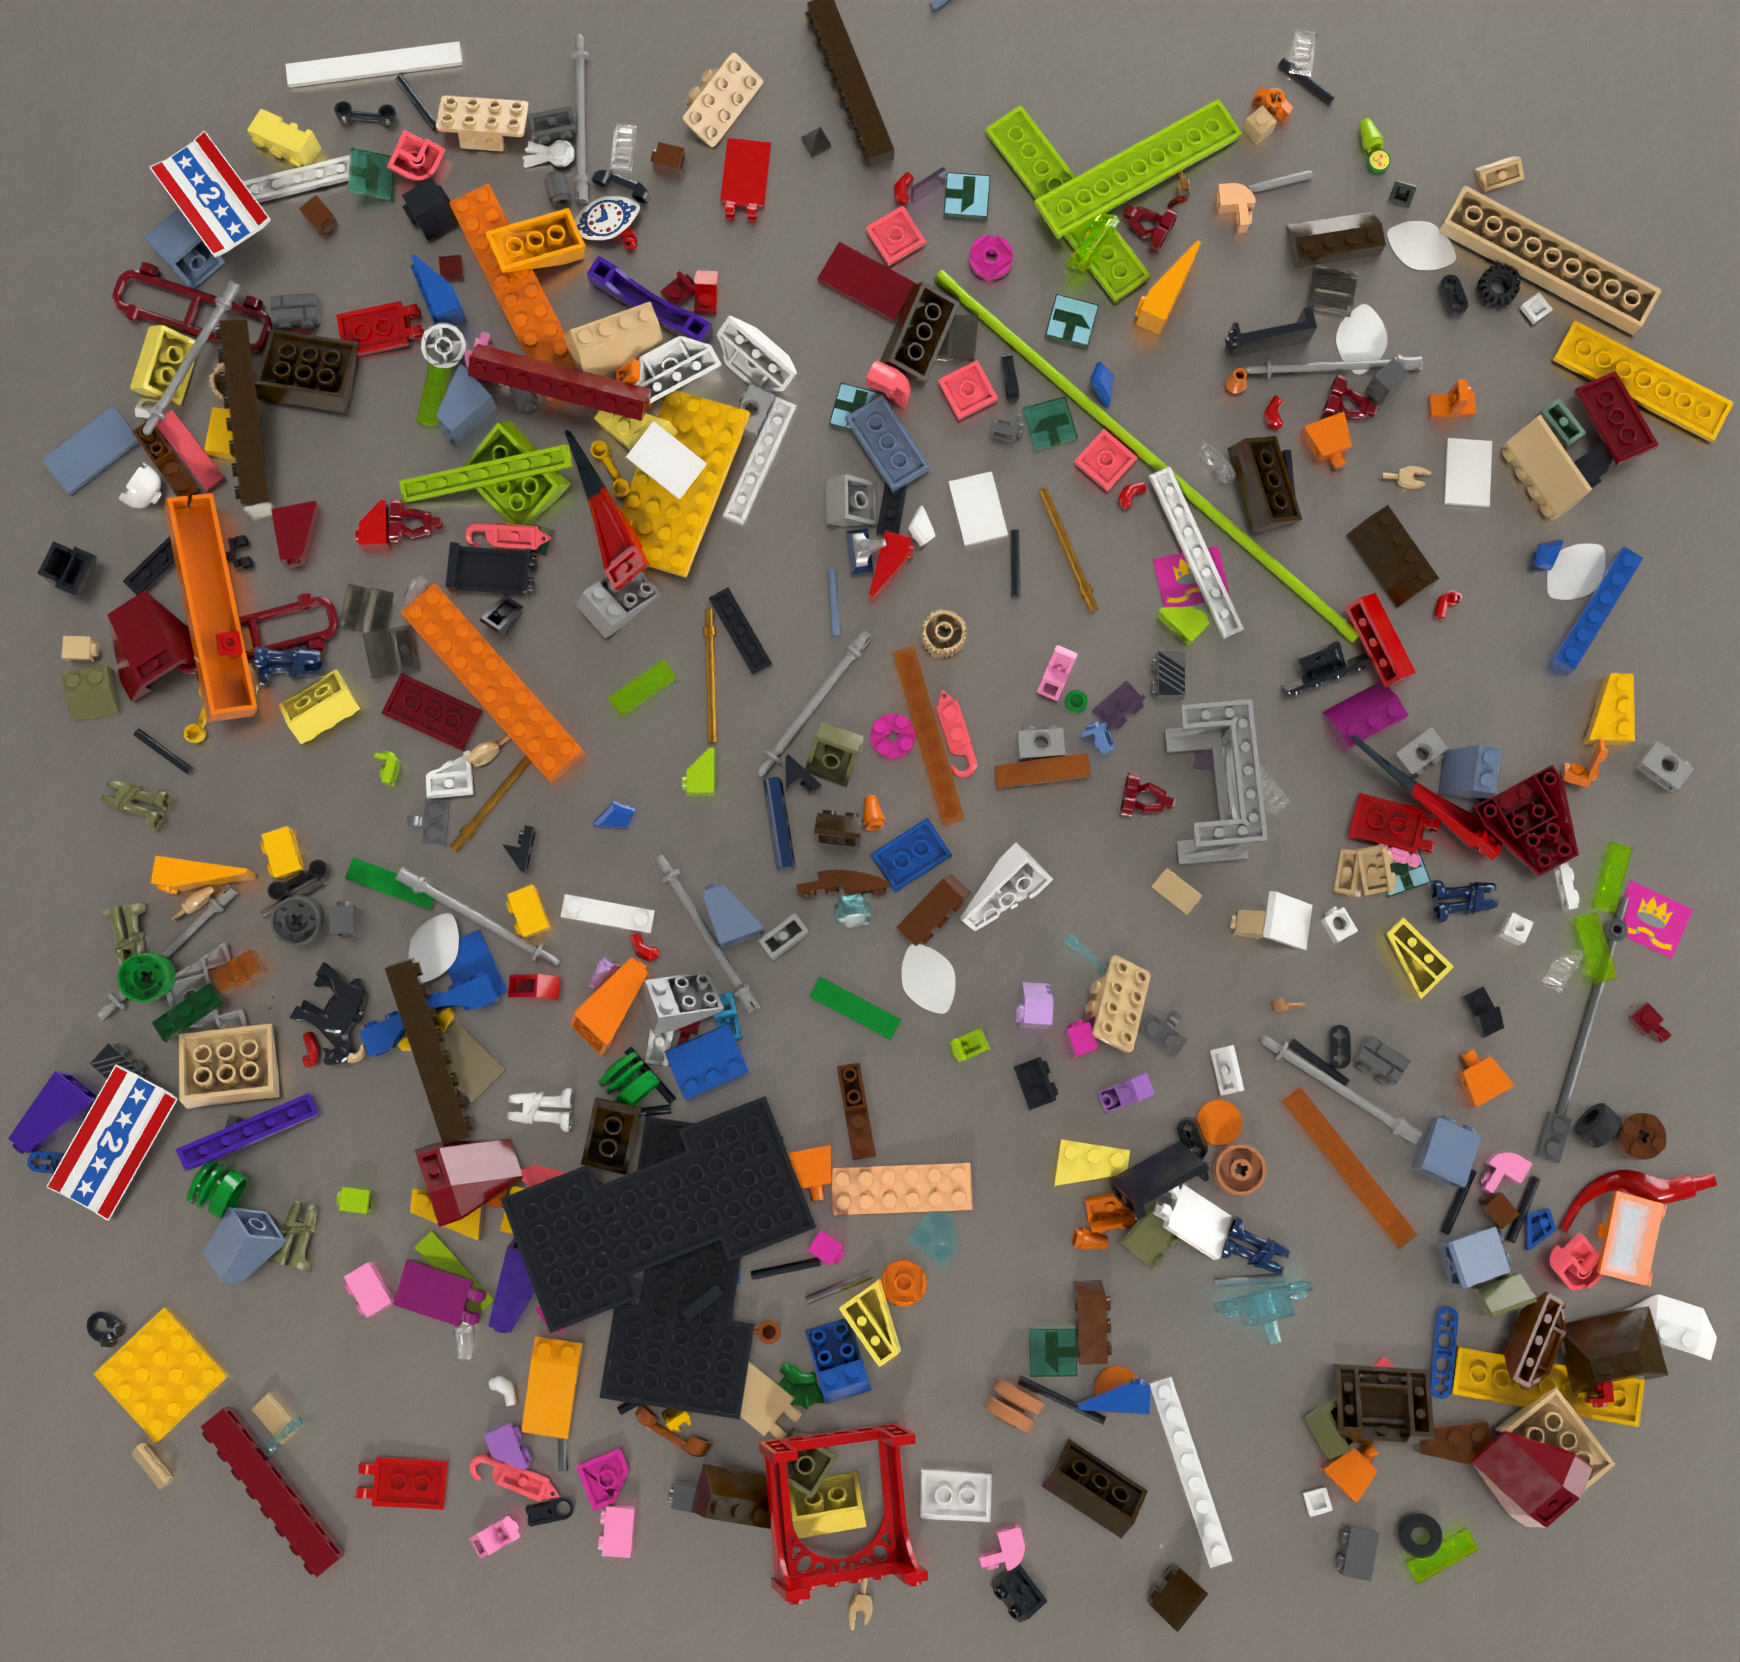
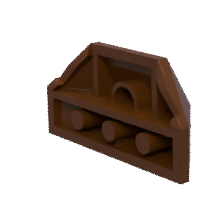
M1546 1291L1536 1298L1537 1302L1528 1304L1521 1309L1503 1352L1510 1379L1528 1389L1550 1374L1567 1332L1564 1311L1565 1301Z

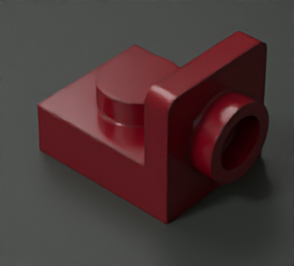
M678 271L676 273L677 278L663 288L660 293L667 302L680 307L695 294L692 278L688 274L683 275L681 271Z

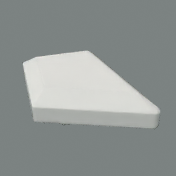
M921 506L916 511L908 527L912 533L911 538L917 541L920 547L935 537L924 507Z

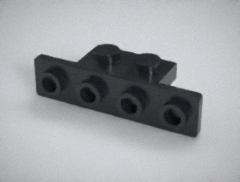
M1335 641L1295 657L1301 678L1283 684L1281 687L1288 695H1298L1304 691L1303 689L1321 686L1324 684V681L1329 679L1342 678L1347 672L1363 670L1372 661L1365 654L1345 660L1340 643Z

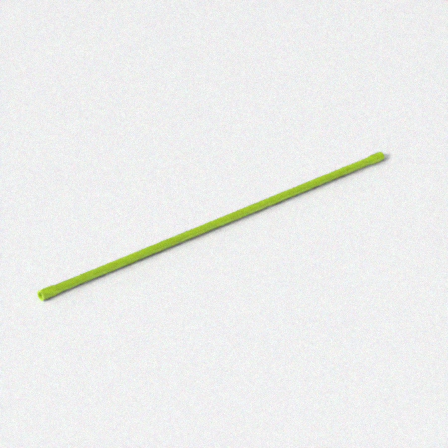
M941 270L938 272L934 281L962 302L1156 472L1168 467L961 288L945 271ZM1173 471L1182 494L1332 623L1349 641L1353 643L1359 637L1355 627L1350 622L1337 614Z

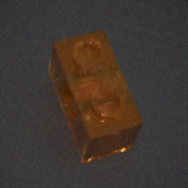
M250 949L209 973L219 991L228 994L266 973L267 970L258 953Z

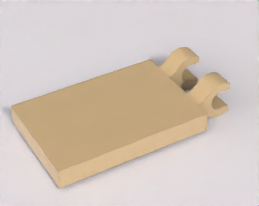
M749 1361L741 1417L763 1436L770 1431L777 1439H784L788 1432L780 1427L776 1421L785 1413L796 1423L803 1414L791 1405V1402L795 1399Z

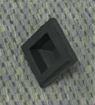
M821 127L801 137L812 156L831 147Z
M1395 180L1388 201L1410 207L1417 186Z

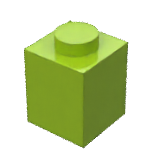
M342 1187V1191L338 1192L336 1204L339 1205V1211L371 1214L374 1190Z

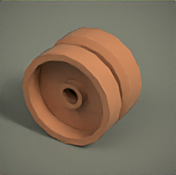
M1244 1144L1224 1147L1214 1157L1211 1167L1212 1178L1217 1187L1223 1192L1235 1196L1252 1194L1258 1190L1266 1178L1267 1171L1265 1160L1260 1152ZM1237 1165L1242 1169L1240 1174L1235 1173L1234 1169H1237Z
M1000 1378L994 1389L997 1394L1005 1398V1401L996 1397H990L984 1408L996 1415V1418L1004 1423L1030 1434L1035 1421L1024 1412L1026 1410L1034 1415H1040L1045 1403Z

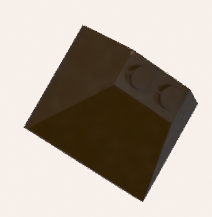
M1649 1306L1566 1323L1567 1332L1560 1347L1573 1395L1597 1390L1596 1385L1639 1376H1644V1380L1668 1376Z
M1335 1364L1339 1434L1356 1443L1408 1446L1434 1439L1430 1370Z

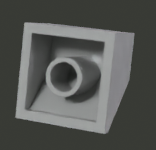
M847 474L826 479V523L840 527L877 526L876 482Z

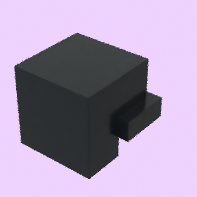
M433 178L402 194L406 203L402 207L413 226L418 224L427 240L458 223L450 208L449 197L441 185L437 186Z
M53 541L37 574L49 583L54 584L55 588L78 598L79 595H82L96 566L97 556L75 546L71 550Z

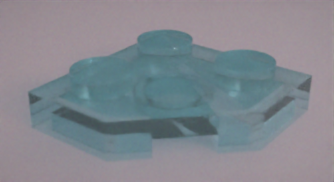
M931 1211L925 1215L907 1240L942 1269L945 1268L958 1251L954 1217L947 1211Z

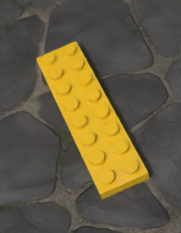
M1576 320L1571 324L1553 358V361L1591 381L1616 371L1634 403L1711 443L1715 440L1734 403Z
M1457 1347L1451 1394L1525 1407L1552 1389L1558 1388L1579 1417L1639 1427L1645 1380L1629 1378L1613 1382L1614 1402L1607 1403V1407L1594 1408L1592 1404L1585 1402L1584 1397L1598 1396V1393L1594 1390L1573 1395L1565 1365L1553 1364L1550 1374L1528 1389L1510 1379L1504 1355Z

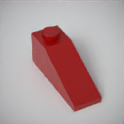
M885 531L883 539L886 540V547L881 548L869 592L870 601L875 600L903 568L907 558L912 557L914 545H911V537Z

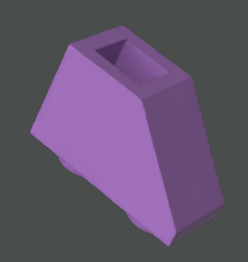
M1147 1073L1099 1091L1097 1094L1104 1112L1107 1114L1155 1095Z
M510 1422L483 1435L492 1458L522 1470L531 1466L529 1461H532V1457L528 1448H523L520 1440L523 1438V1435L518 1425L514 1426V1423Z

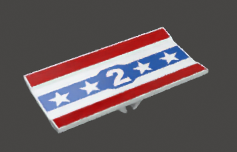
M205 130L192 143L165 161L150 166L154 175L214 257L225 254L263 229L271 221Z
M116 1064L46 1187L70 1198L109 1221L178 1098Z

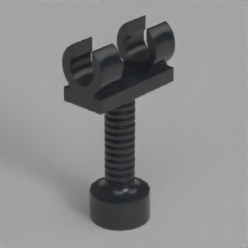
M246 535L228 538L230 551L225 552L227 561L230 559L233 561L236 571L254 567L250 556L238 559L236 548L249 546Z

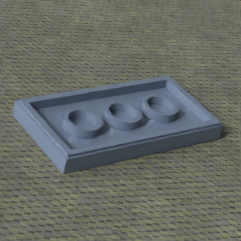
M883 394L845 417L847 424L892 493L930 470L929 464Z
M112 405L41 461L71 496L135 447L139 441L133 434V429Z

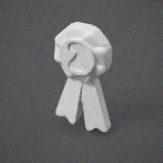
M556 140L549 147L528 141V147L525 148V151L533 155L522 157L525 161L523 166L528 168L550 161L555 167H566L574 160L575 150L567 140Z

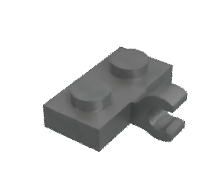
M425 799L424 817L407 816L406 825L408 827H423V846L446 847L449 801Z
M1173 1011L1165 1023L1152 1013H1149L1138 1028L1140 1035L1173 1059L1187 1042L1186 1038L1173 1030L1182 1017L1177 1011Z

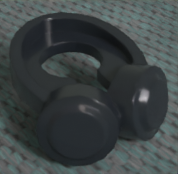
M95 1312L87 1320L88 1334L94 1340L100 1342L103 1348L115 1346L117 1338L121 1337L125 1332V1324L122 1321H116L112 1315L106 1312ZM100 1319L106 1321V1327L109 1329L110 1334L97 1332L96 1323Z

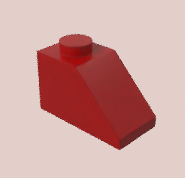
M380 500L359 522V530L355 531L356 543L363 550L390 549L389 505L386 500Z
M543 974L510 975L508 998L558 1000L560 977Z

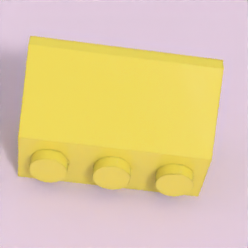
M164 325L149 326L130 389L146 397L160 400L195 343V340ZM195 361L169 403L182 405Z
M337 669L278 704L288 727L300 744L313 740L319 733L326 729H331L337 722L352 716L360 709Z
M858 1471L825 1477L813 1498L789 1484L792 1521L799 1539L867 1527Z

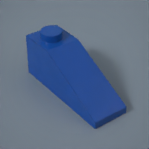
M1131 1378L1130 1383L1124 1382L1077 1403L1076 1408L1083 1411L1150 1414L1151 1385L1145 1383V1379Z

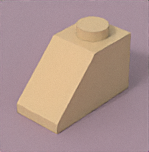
M1236 911L1235 915H1231L1229 928L1233 929L1232 935L1255 939L1262 938L1266 911Z

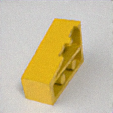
M1610 673L1603 678L1582 745H1597L1599 739L1604 740L1605 745L1627 746L1635 741L1634 674Z
M412 1189L410 1212L438 1224L428 1190ZM485 1204L462 1220L444 1225V1227L478 1241L482 1240Z

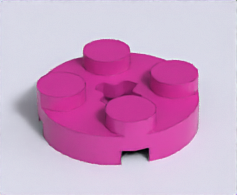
M984 235L979 237L970 249V267L976 275L986 281L1003 277L1008 273L1013 263L1011 245L1000 236ZM995 253V261H987L986 254L992 255Z
M894 713L883 715L873 724L870 732L871 745L884 758L890 760L900 759L906 756L915 743V729L906 716ZM890 731H894L895 733L899 734V737L896 738V742H892L891 739L886 738V736L890 734Z

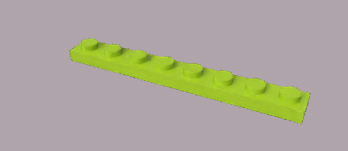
M564 444L400 480L399 485L403 503H410L572 468L573 466L569 445Z

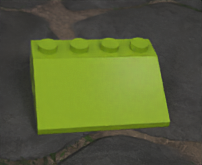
M502 421L494 426L462 467L537 451L538 449L512 421ZM559 471L476 489L509 524L530 525L559 499L570 486V482Z

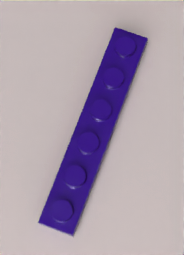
M308 1093L176 1149V1153L184 1171L187 1172L317 1117L318 1112Z

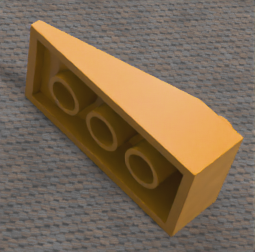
M569 208L485 232L502 273L564 265L583 259L585 244Z
M1197 240L1149 290L1146 297L1142 295L1135 316L1138 317L1136 325L1156 334H1161L1196 258L1201 244L1200 241Z
M155 856L151 884L158 886L157 890L164 893L177 895L178 891L187 892L204 889L209 886L215 887L226 885L227 883L232 884L255 880L258 874L245 868Z
M535 1336L521 1432L568 1439L584 1344Z

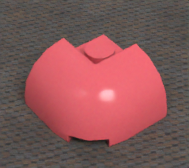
M403 130L386 168L406 179L414 181L425 180L435 172L446 149L428 139L423 140Z
M876 360L866 377V385L886 393V400L907 409L911 392L909 381L898 369Z
M1580 1233L1563 1249L1556 1245L1551 1252L1550 1266L1561 1281L1572 1291L1583 1288L1588 1290L1604 1276L1597 1273L1600 1253L1595 1251L1586 1237Z

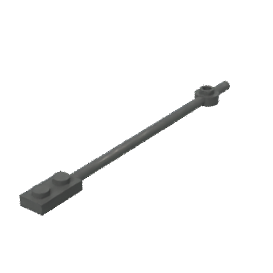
M1620 897L1614 919L1607 921L1603 926L1602 931L1607 939V943L1557 1112H1548L1535 1154L1536 1157L1554 1163H1560L1573 1120L1565 1117L1614 949L1616 943L1623 940L1628 934V927L1623 921L1629 898ZM1614 926L1619 927V934L1613 931Z

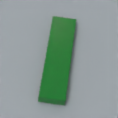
M352 858L345 879L430 911L435 902V899L426 893L418 892L416 894L412 888L397 881V873L360 859Z
M819 977L809 996L891 1040L901 1021L900 1018L822 977Z

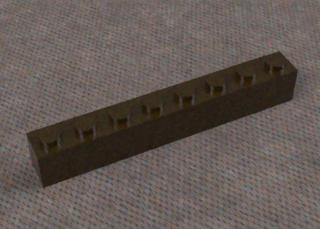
M812 0L807 2L806 20L809 25H813L815 31H812L816 44L820 43L822 47L820 51L824 64L828 63L830 70H828L832 83L836 82L838 87L836 89L839 102H844L846 107L844 114L847 121H851L853 124L852 134L855 141L859 140L861 144L859 150L863 161L867 160L869 167L893 159V144L835 1Z
M247 319L219 320L218 326H214L215 338L220 340L221 349H217L219 363H223L224 372H220L221 385L226 386L227 395H223L224 409H229L230 418H226L227 432H232V441H229L230 454L235 456V463H231L232 475L237 477L238 486H234L236 500L240 499V504L268 502L269 496Z
M410 958L385 967V971L442 1143L445 1145L470 1137L474 1125L471 1117L466 1116L464 1110L467 1107L463 1094L459 1095L457 1086L460 1085L456 1072L452 1073L449 1065L452 1063L449 1050H444L442 1044L445 1041L442 1029L437 1028L435 1022L438 1019L434 1006L430 1007L428 997H431L427 984L422 983L420 977L423 975L420 962H415L414 958Z

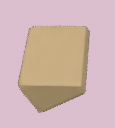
M1517 156L1474 169L1483 193L1524 179L1521 158Z
M1340 849L1333 893L1361 897L1362 883L1356 850Z
M1167 867L1151 886L1186 915L1202 897L1198 891Z
M271 1393L266 1394L251 1409L281 1445L300 1430Z
M147 1443L138 1444L134 1448L132 1456L158 1489H163L173 1480L174 1477Z

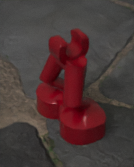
M1126 205L1123 210V218L1129 221L1128 225L1141 238L1150 236L1149 247L1159 251L1168 233H1170L1175 225L1178 212L1169 209L1163 215H1160L1141 206L1134 208L1131 205ZM1139 219L1153 220L1158 222V226L1145 230Z
M1337 374L1331 385L1322 415L1330 417L1337 414L1338 410H1340V413H1345L1346 418L1363 419L1365 416L1373 418L1377 414L1379 407L1370 403V398L1347 388V378ZM1342 397L1351 398L1360 405L1359 409L1346 410L1342 403Z
M391 499L390 543H401L404 533L411 539L430 535L432 530L442 529L440 517H432L431 512L418 509L405 510L401 500ZM414 517L422 520L424 526L411 530L403 524L404 518Z
M1128 772L1119 815L1131 817L1135 809L1143 813H1162L1164 808L1172 809L1176 804V799L1166 797V790L1150 782L1140 785V775ZM1149 791L1157 797L1156 803L1144 804L1136 799L1137 794Z

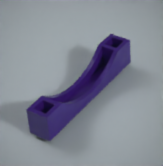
M599 255L587 272L589 283L630 308L651 302L659 325L677 336L706 343L713 333L712 323L694 312L677 307L656 296L634 281L616 265Z

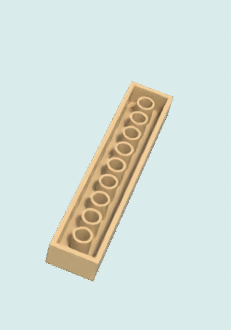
M1465 185L1438 231L1484 257L1501 264V266L1508 265L1507 269H1515L1514 273H1518V275L1633 336L1642 328L1662 291L1658 287Z

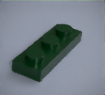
M208 983L154 1020L152 1024L162 1041L167 1043L221 1006L224 1001L214 985Z

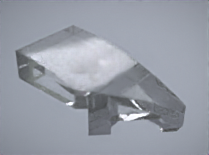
M1578 952L1573 955H1564L1551 961L1541 982L1560 993L1563 992L1585 953Z

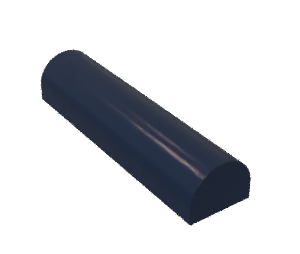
M779 777L764 779L763 787L776 869L778 871L795 869L796 864L783 782Z

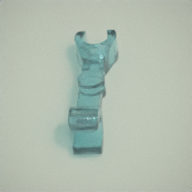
M1073 935L1068 936L1065 943L1073 950L1081 952L1088 961L1094 963L1099 968L1101 977L1105 976L1103 969L1108 967L1109 963L1102 964L1090 951L1084 949V946Z
M298 1416L286 1425L284 1431L279 1433L275 1440H267L259 1446L260 1450L264 1447L269 1449V1454L266 1455V1458L274 1455L277 1452V1444L286 1439L287 1435L299 1429L304 1424V1421Z

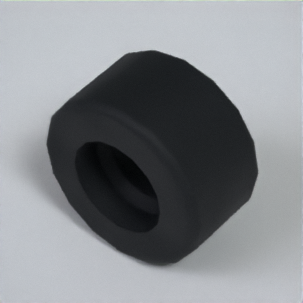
M1598 1103L1582 1114L1577 1121L1575 1130L1592 1148H1599L1608 1143L1617 1134L1621 1126V1118L1605 1103Z

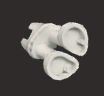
M573 1088L563 1090L561 1096L547 1097L544 1096V1091L539 1094L533 1092L509 1096L508 1103L523 1104V1112H507V1119L525 1124H533L537 1121L557 1123L564 1132L571 1131L573 1123L572 1111L550 1112L539 1111V1108L573 1109Z

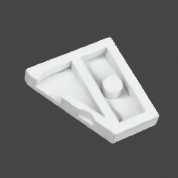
M470 750L465 751L464 755L458 759L450 760L443 764L441 768L434 769L426 774V793L428 799L474 795L472 763L466 761V757L471 753Z

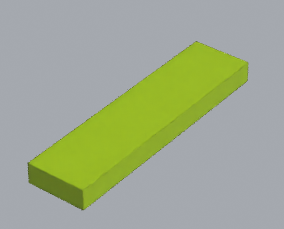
M431 1231L415 1246V1249L431 1266L473 1279L472 1287L487 1291L434 1231ZM487 1291L485 1301L482 1300L479 1303L469 1298L467 1306L471 1311L482 1313L494 1301V1298Z

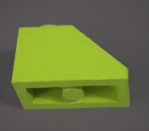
M1162 607L1156 615L1188 646L1210 624L1208 616L1202 610H1197L1194 607Z
M714 747L708 748L687 769V776L682 777V789L686 790L688 796H715Z

